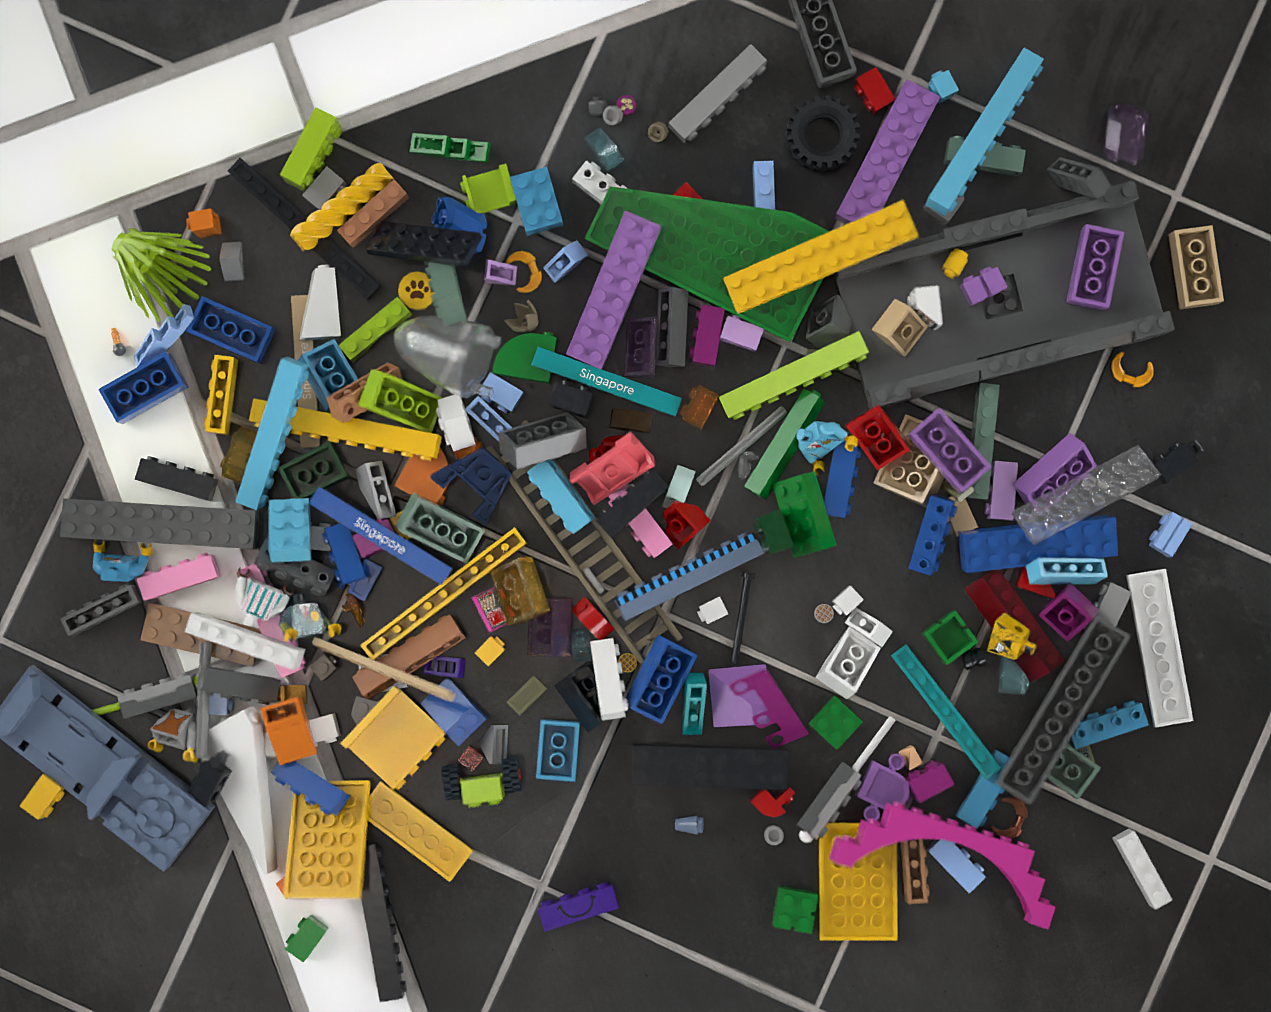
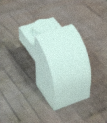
M677 465L662 507L668 508L674 501L685 502L696 471Z

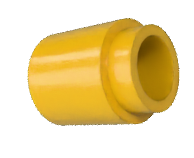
M957 248L951 251L942 266L944 275L952 279L959 277L968 261V254Z

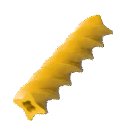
M382 163L372 165L365 172V175L354 179L349 187L340 190L336 197L325 202L320 210L311 213L306 222L296 225L291 231V238L303 252L304 250L313 249L317 245L319 238L328 237L333 230V226L343 225L348 215L356 214L362 208L363 203H368L377 195V191L383 190L392 182L391 179L394 178Z

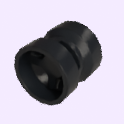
M981 647L961 654L966 670H970L974 666H985V658Z

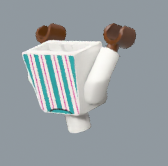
M239 567L235 592L241 611L247 613L244 624L254 627L258 618L267 621L269 618H273L284 611L289 596L295 592L294 588L289 593L286 591L288 585L283 586L279 590L248 577L249 569H247L246 574H242L240 572L241 567Z

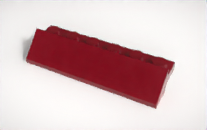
M999 569L990 570L963 588L992 630L996 620L1003 613L1009 615L1030 630L1027 641L1036 645L1034 653L1029 655L1023 652L1017 659H1014L1030 683L1049 674L1051 670L1064 662V659Z

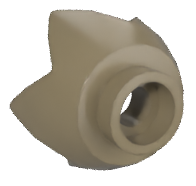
M529 299L527 301L528 306L514 303L517 318L505 320L506 324L513 331L520 333L532 332L538 326V314Z

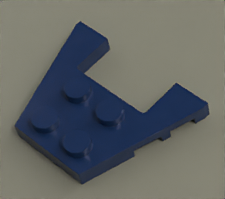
M481 447L432 473L430 478L442 489L455 476H459L485 499L472 514L486 526L512 473L487 449Z

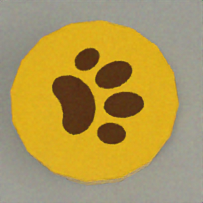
M418 271L412 272L401 280L398 288L399 298L408 308L422 310L433 303L431 295L434 292L431 293L428 281L432 280L428 279L427 274Z

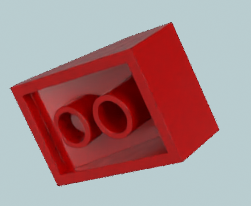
M879 404L846 424V427L857 438L858 444L877 471L910 451L908 441Z

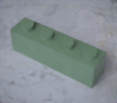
M953 136V138L948 140L944 164L949 165L965 141L964 137ZM996 142L991 152L986 151L984 155L987 158L981 167H976V170L1019 176L1023 171L1026 150L1016 145L1005 147L1001 143Z

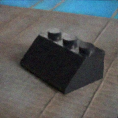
M588 660L554 685L587 733L605 721H602L594 665Z

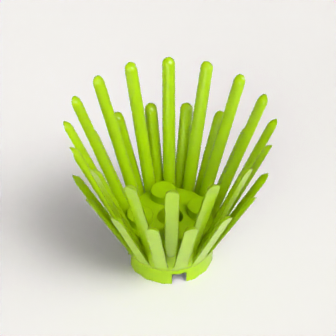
M129 228L130 232L126 235L121 232L112 244L111 251L115 253V256L112 257L118 263L130 301H132V292L136 304L140 309H143L148 319L149 313L141 299L140 293L155 319L160 322V317L140 282L145 285L165 314L173 318L174 316L164 304L166 302L165 298L152 281L180 309L183 303L174 295L178 293V290L169 281L194 300L199 299L196 293L171 274L182 281H187V277L203 286H207V281L166 258L187 267L196 266L206 271H211V267L161 247L209 258L210 256L206 253L180 247L179 245L202 249L203 246L192 244L187 239L173 238L181 237V234L140 232L136 228Z

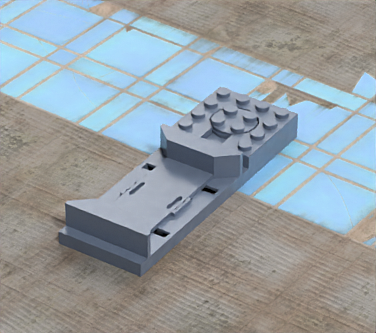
M35 665L28 667L0 706V739L85 804L90 820L97 816L105 820L103 822L105 827L163 872L173 864L215 808L212 803L204 806L188 793L191 788L189 785ZM59 694L63 699L55 707L51 702ZM113 736L118 742L111 750L106 744ZM23 740L29 743L27 748L21 745ZM78 782L84 786L81 791L75 787Z

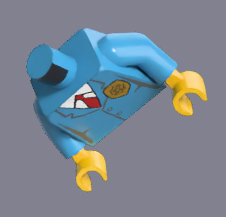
M94 540L93 570L101 575V580L129 582L144 573L149 560L148 557L153 554L152 545L150 543L149 547L146 548L145 543H141L142 555L103 554L106 550L105 541L103 540V544L97 545L96 540Z

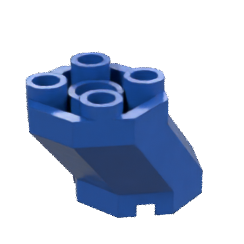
M439 197L436 213L432 214V224H435L437 228L480 232L482 239L474 253L481 252L486 240V234H483V228L487 229L485 214L477 213L453 198Z

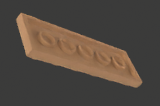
M149 603L140 640L197 654L200 652L201 642H210L211 657L254 666L255 656L186 633V626L190 614L193 612ZM220 619L222 621L262 634L260 628Z

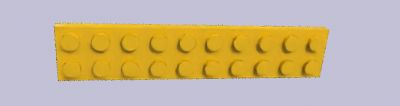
M902 200L728 275L723 279L735 309L740 314L919 236Z

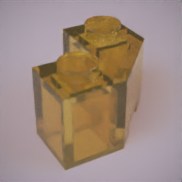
M241 426L238 432L233 433L228 453L220 464L222 468L221 476L241 484L257 436L256 431Z

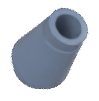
M697 815L675 819V830L696 835L703 833V817Z

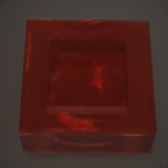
M469 745L457 761L473 772L485 756Z

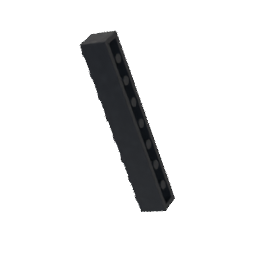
M378 842L365 845L361 901L379 1002L382 1003L403 999L405 992H407V985L405 980L402 981L401 973H404L402 961L399 962L398 959L400 946L399 942H395L394 937L397 934L396 924L392 923L391 920L393 907L392 904L388 903L390 890L384 881L386 868L385 865L382 866L381 864L383 851L381 846L378 847Z

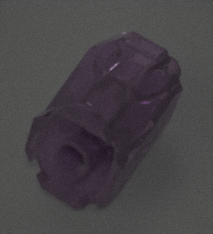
M1118 104L1115 109L1113 106H1109L1103 153L1107 155V160L1111 162L1121 160L1129 164H1138V160H1141L1144 154L1149 118L1148 111L1143 109V113L1139 112V107Z

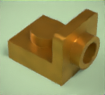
M307 685L281 686L278 691V701L282 702L295 697H301L303 703L307 704Z

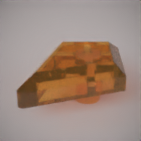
M345 594L347 604L342 605L344 613L351 610L360 628L364 623L361 608L353 594Z

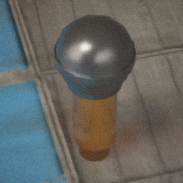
M111 328V336L114 343L112 351L116 356H123L126 353V347L121 343L117 328Z

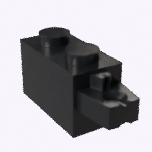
M224 750L218 752L210 760L203 761L198 768L200 770L198 775L190 783L191 788L188 793L204 806L217 800L232 773V770L225 765L229 754Z

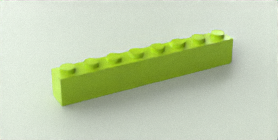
M858 331L720 396L719 399L728 418L733 417L736 420L745 416L743 412L749 409L753 412L762 408L761 404L766 401L770 404L779 400L778 396L783 393L786 396L797 391L796 387L803 385L807 387L814 383L813 379L821 377V379L832 375V370L838 368L841 371L849 367L848 363L854 360L858 363L866 359L869 351Z

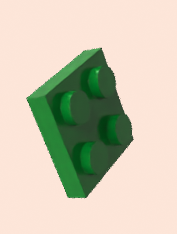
M834 695L808 724L838 750L863 721Z

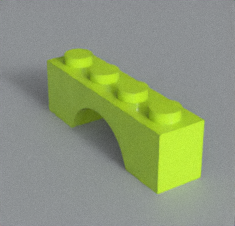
M396 297L338 346L354 363L381 336L391 329L398 327L412 314L402 301Z

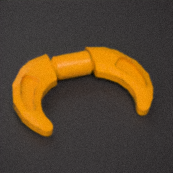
M524 251L515 252L508 257L506 264L520 260L528 264L533 274L529 283L525 287L517 288V291L522 293L532 292L539 286L542 273L541 271L539 272L535 263L536 259L532 254Z
M1120 352L1114 357L1111 370L1116 380L1133 384V387H1142L1150 382L1154 371L1151 362L1147 364L1146 372L1135 378L1124 374L1125 371L1120 364L1124 353Z

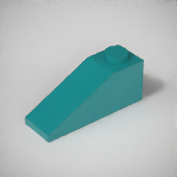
M689 673L683 683V735H702L707 688L703 673Z

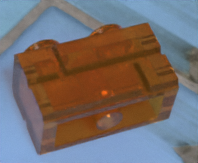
M701 385L697 389L693 387L689 398H691L689 405L684 404L680 415H682L681 420L702 430L719 395Z

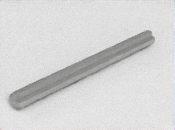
M781 406L698 476L697 482L701 486L709 482L787 415L785 408Z
M210 642L200 643L199 673L201 665L211 667ZM199 689L195 756L196 758H206L208 748L209 696L201 694L202 691Z

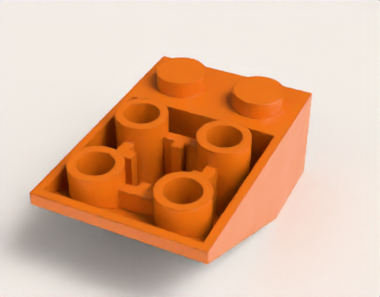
M295 697L260 708L266 731L280 765L318 754L301 697Z

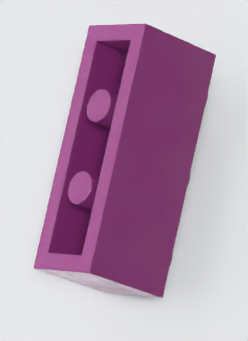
M702 305L701 310L697 309L696 321H699L698 328H694L692 338L696 340L695 347H691L689 358L693 359V364L715 367L725 309Z

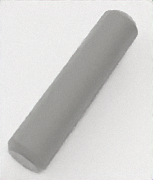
M587 567L583 572L598 593H602L604 588Z

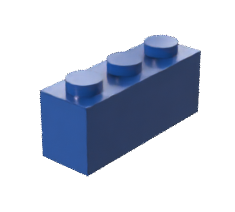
M342 523L324 528L325 533H322L325 545L329 544L331 551L328 552L331 563L335 562L337 570H334L337 581L341 580V583L345 584L365 577L350 528Z

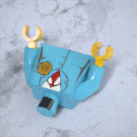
M816 421L806 429H799L797 431L798 447L807 461L814 465L813 472L815 471L817 476H819L818 468L825 472V463L820 460L817 461V458L821 459L843 441H846L845 448L848 451H853L854 446L857 447V438L855 436H848V433L840 427V424L835 422Z

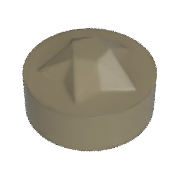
M655 122L649 127L648 135L651 140L661 142L667 137L668 128L662 122Z

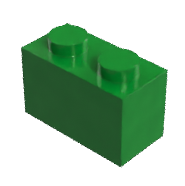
M312 915L307 917V919L303 917L297 925L299 928L297 933H291L285 942L288 944L285 950L302 963L307 960L329 929Z

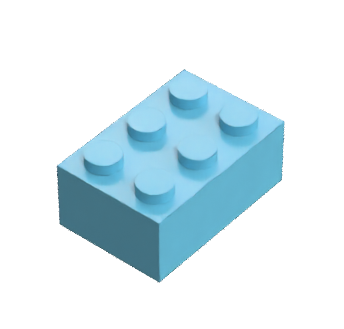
M308 498L269 500V554L271 562L311 560V522Z

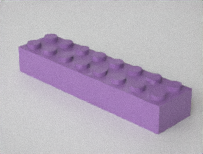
M906 79L834 219L844 224H849L883 208L940 96Z
M629 211L624 212L566 355L599 369L604 367L662 225Z

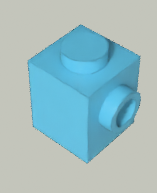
M941 70L933 74L928 86L930 92L940 96L939 103L951 98L959 91L949 70L945 72Z

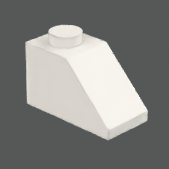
M856 607L845 622L880 647H883L893 632L884 624Z

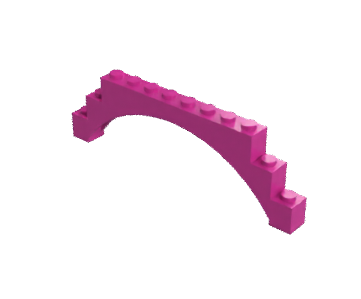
M895 801L893 804L886 803L881 822L871 818L868 821L861 819L856 838L843 835V838L838 836L835 838L829 859L853 868L856 861L868 853L883 846L910 839H941L967 846L985 856L1005 875L1022 904L1025 912L1024 920L1030 924L1049 929L1055 906L1049 904L1050 900L1040 897L1045 879L1039 876V872L1029 869L1035 852L1028 848L1029 844L1020 841L1015 844L1011 842L1012 839L1001 835L1000 838L993 837L994 833L986 830L980 833L976 831V827L967 824L964 827L958 826L959 822L947 819L946 822L940 820L941 816L933 813L927 816L922 814L923 810L914 807L911 810L905 809L904 804Z

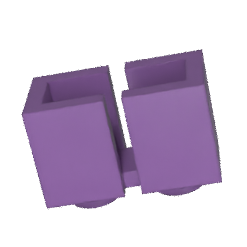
M989 266L980 271V276L974 277V275L963 279L964 283L959 287L969 307L1007 288L998 267L992 269Z

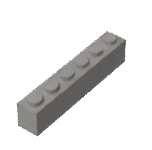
M750 44L669 122L668 127L683 143L687 140L692 141L698 134L697 130L701 127L705 128L712 121L710 118L714 114L719 115L725 109L724 105L728 101L732 102L739 95L738 91L742 87L746 89L752 83L751 79L756 74L759 76L764 72L767 60Z

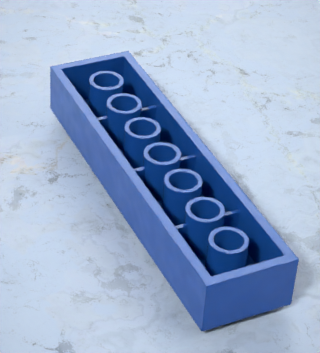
M1109 514L958 531L961 569L966 573L1027 566L1038 558H1102L1118 556L1116 518Z

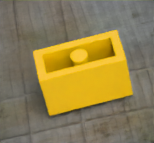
M42 774L20 807L38 820L44 817L47 818L54 809L52 807L56 801L59 802L64 796V788L48 775Z

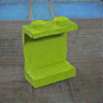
M506 164L499 165L500 169L469 178L466 175L462 176L463 182H460L463 194L467 193L469 200L465 202L468 208L483 214L518 204Z

